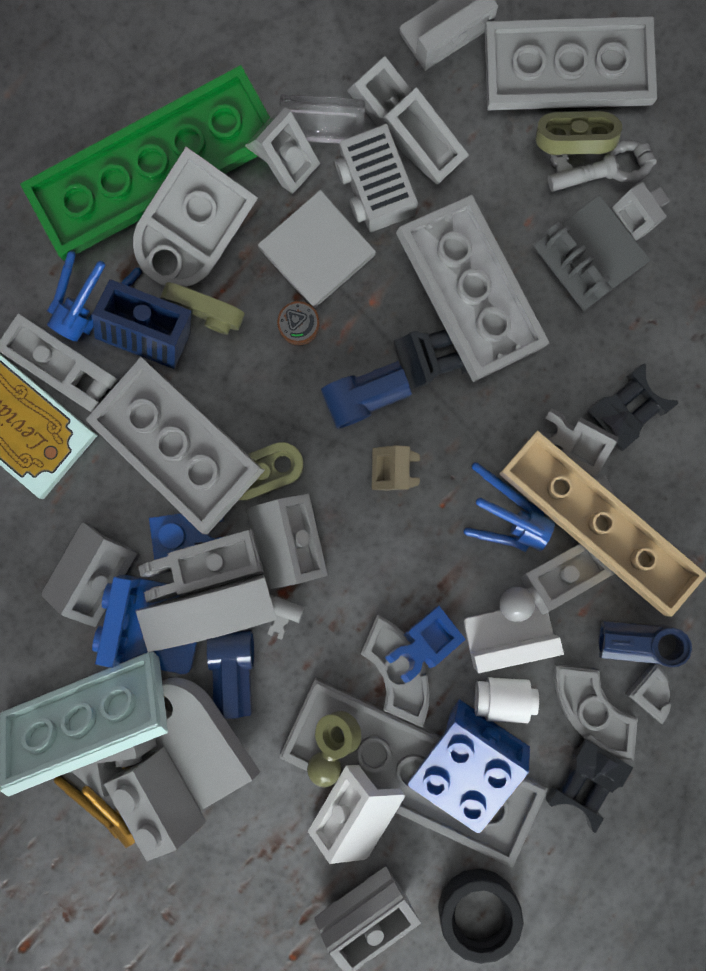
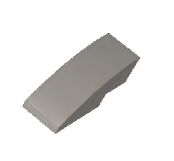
M386 56L381 58L347 90L377 127L387 124L395 146L436 184L440 183L469 156L416 87L411 90Z
M262 574L136 609V615L148 652L190 644L277 620L265 577Z

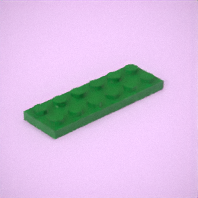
M240 65L20 183L58 256L65 261L69 251L78 254L139 221L185 147H188L224 174L258 157L247 149L245 145L268 121L270 116L243 67Z

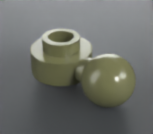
M336 711L326 715L316 725L315 738L322 752L316 753L311 757L308 762L307 773L309 779L319 787H329L337 782L342 771L339 759L351 754L360 745V726L357 720L345 711ZM340 728L342 729V731H343V733H344V737L342 736V734H341V732H340Z

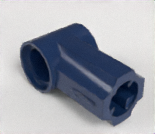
M399 361L359 377L351 375L341 378L321 389L336 429L362 421L371 416V412L412 395L409 382Z
M602 620L599 630L598 646L600 658L679 667L685 664L691 656L692 643L688 635L682 630L664 624L647 625ZM671 634L676 642L675 650L672 654L662 657L658 651V643L663 636Z
M237 631L207 639V663L209 670L213 672V702L225 719L251 716V669L254 667L253 631Z

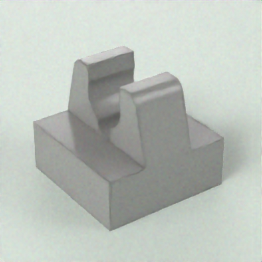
M642 182L630 189L611 210L635 241H638L667 217L661 207L668 204L670 199L661 187L649 192Z

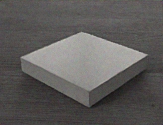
M321 190L258 244L263 254L314 309L376 255V251Z

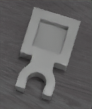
M551 408L545 419L554 422L558 427V431L551 434L540 428L539 432L554 445L563 447L562 452L587 473L597 477L619 437L581 417L576 426L568 423L562 413Z

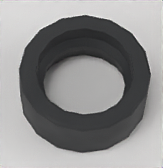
M484 869L467 870L452 878L441 893L438 905L443 937L452 951L464 960L479 964L496 962L511 953L520 940L524 922L518 898L505 879L495 872ZM487 891L496 895L503 903L506 914L504 924L497 933L488 938L474 939L466 937L460 932L455 922L456 906L462 898L472 892Z

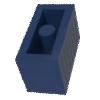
M109 279L92 313L95 339L175 369L190 336L192 311Z

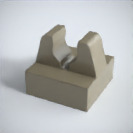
M394 445L373 448L372 490H409L411 487L418 486L420 478L410 477L409 467L410 462L420 461V455L411 451L410 446Z

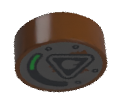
M302 301L291 302L284 306L278 315L277 325L279 332L288 343L300 346L308 344L316 338L320 329V321L316 310L310 304Z

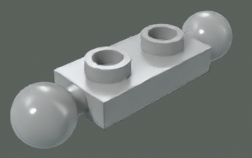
M578 544L523 575L520 579L526 589L522 587L507 589L500 598V610L508 620L513 622H522L531 617L535 604L541 614L545 615L615 573L585 547Z

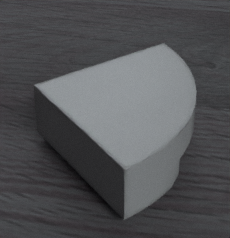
M651 663L626 694L661 724L666 720L671 708L669 680L664 670L658 664Z

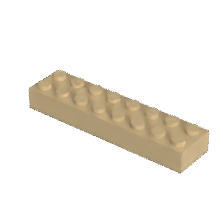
M539 431L532 435L499 473V475L664 616L672 617L706 577V573Z

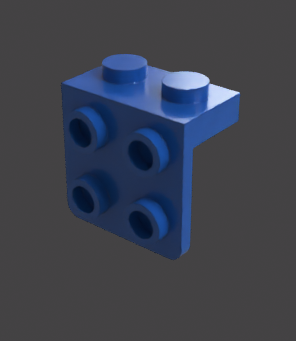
M130 575L113 577V582L106 585L102 597V608L107 609L103 626H98L92 644V650L97 652L96 665L113 668L122 662L148 652L136 615V609L162 602H146L144 592L153 587L169 583ZM198 642L153 651L159 657L160 669L177 674H187L193 667Z

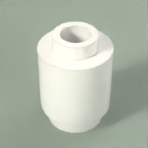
M488 677L486 681H477L474 698L475 715L484 716L486 721L528 724L531 715L538 714V689H531L530 680Z

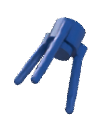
M69 251L54 299L47 310L52 314L47 325L60 335L77 342L83 332L89 335L93 329L92 314L87 317L90 309L84 306L99 280L105 268V263L98 261L76 299L67 297L63 303L76 257L75 252ZM136 267L121 283L130 287L141 275V268Z
M474 462L472 464L474 471L525 511L521 510L516 515L483 498H478L476 504L479 507L512 523L510 533L516 535V537L472 528H465L464 534L481 540L513 546L523 552H526L529 547L542 551L552 536L555 522L544 517V512L537 506L531 504L479 463Z

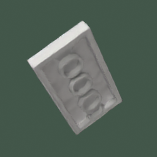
M473 195L398 228L396 234L473 382L550 344Z

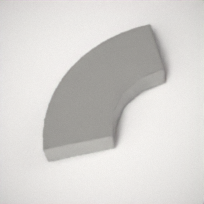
M377 614L362 648L361 655L373 662L384 678L386 696L383 711L423 728L429 706V682L424 663L420 673L414 679L407 683L402 680L400 676L409 668L407 658L400 656L395 662L389 663L385 656L398 647L407 646L410 642L397 625Z
M554 664V684L557 698L572 726L585 739L615 757L634 761L638 718L632 714L619 711L608 701L601 688L599 670L596 668Z

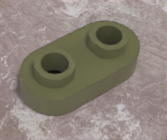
M603 111L553 112L544 115L539 120L535 140L540 149L551 155L602 154L610 152L618 146L622 132V123L615 115Z
M166 282L160 299L191 310L192 315L206 320L204 324L206 327L228 335L230 329L239 330L245 315L243 311L228 303L171 282Z
M279 442L249 453L248 455L265 471L239 500H251L296 482L304 469V460L299 450L289 443ZM281 457H287L291 461V467L287 472H278L276 469V461Z

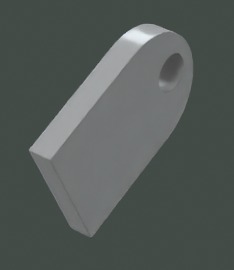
M185 147L137 223L133 236V248L138 264L152 280L164 286L166 282L175 283L183 287L198 283L210 273L258 197L188 147ZM160 250H169L177 258V268L170 275L158 273L153 266V258Z
M183 678L162 680L163 694L170 700L173 712L166 710L168 733L156 737L157 747L150 751L153 752L165 747L201 811L251 782L260 773V770L205 690L194 682Z

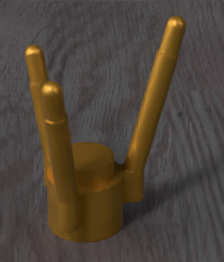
M61 776L54 778V783L103 824L115 839L118 838L125 848L135 843L117 808L113 810L89 786H84L81 793Z

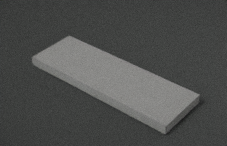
M315 678L281 751L280 759L307 771L308 762L311 757L316 753L322 752L315 738L317 723L326 715L336 711H345L357 720L361 729V742L354 752L339 759L342 767L341 773L346 765H359L377 790L400 788L405 794L404 800L396 811L397 814L513 868L547 793L548 788L546 785L526 776L480 833H477L411 789L408 785L411 776L442 736L387 713L378 706ZM340 728V732H341L342 736L344 737V733H343L342 729Z

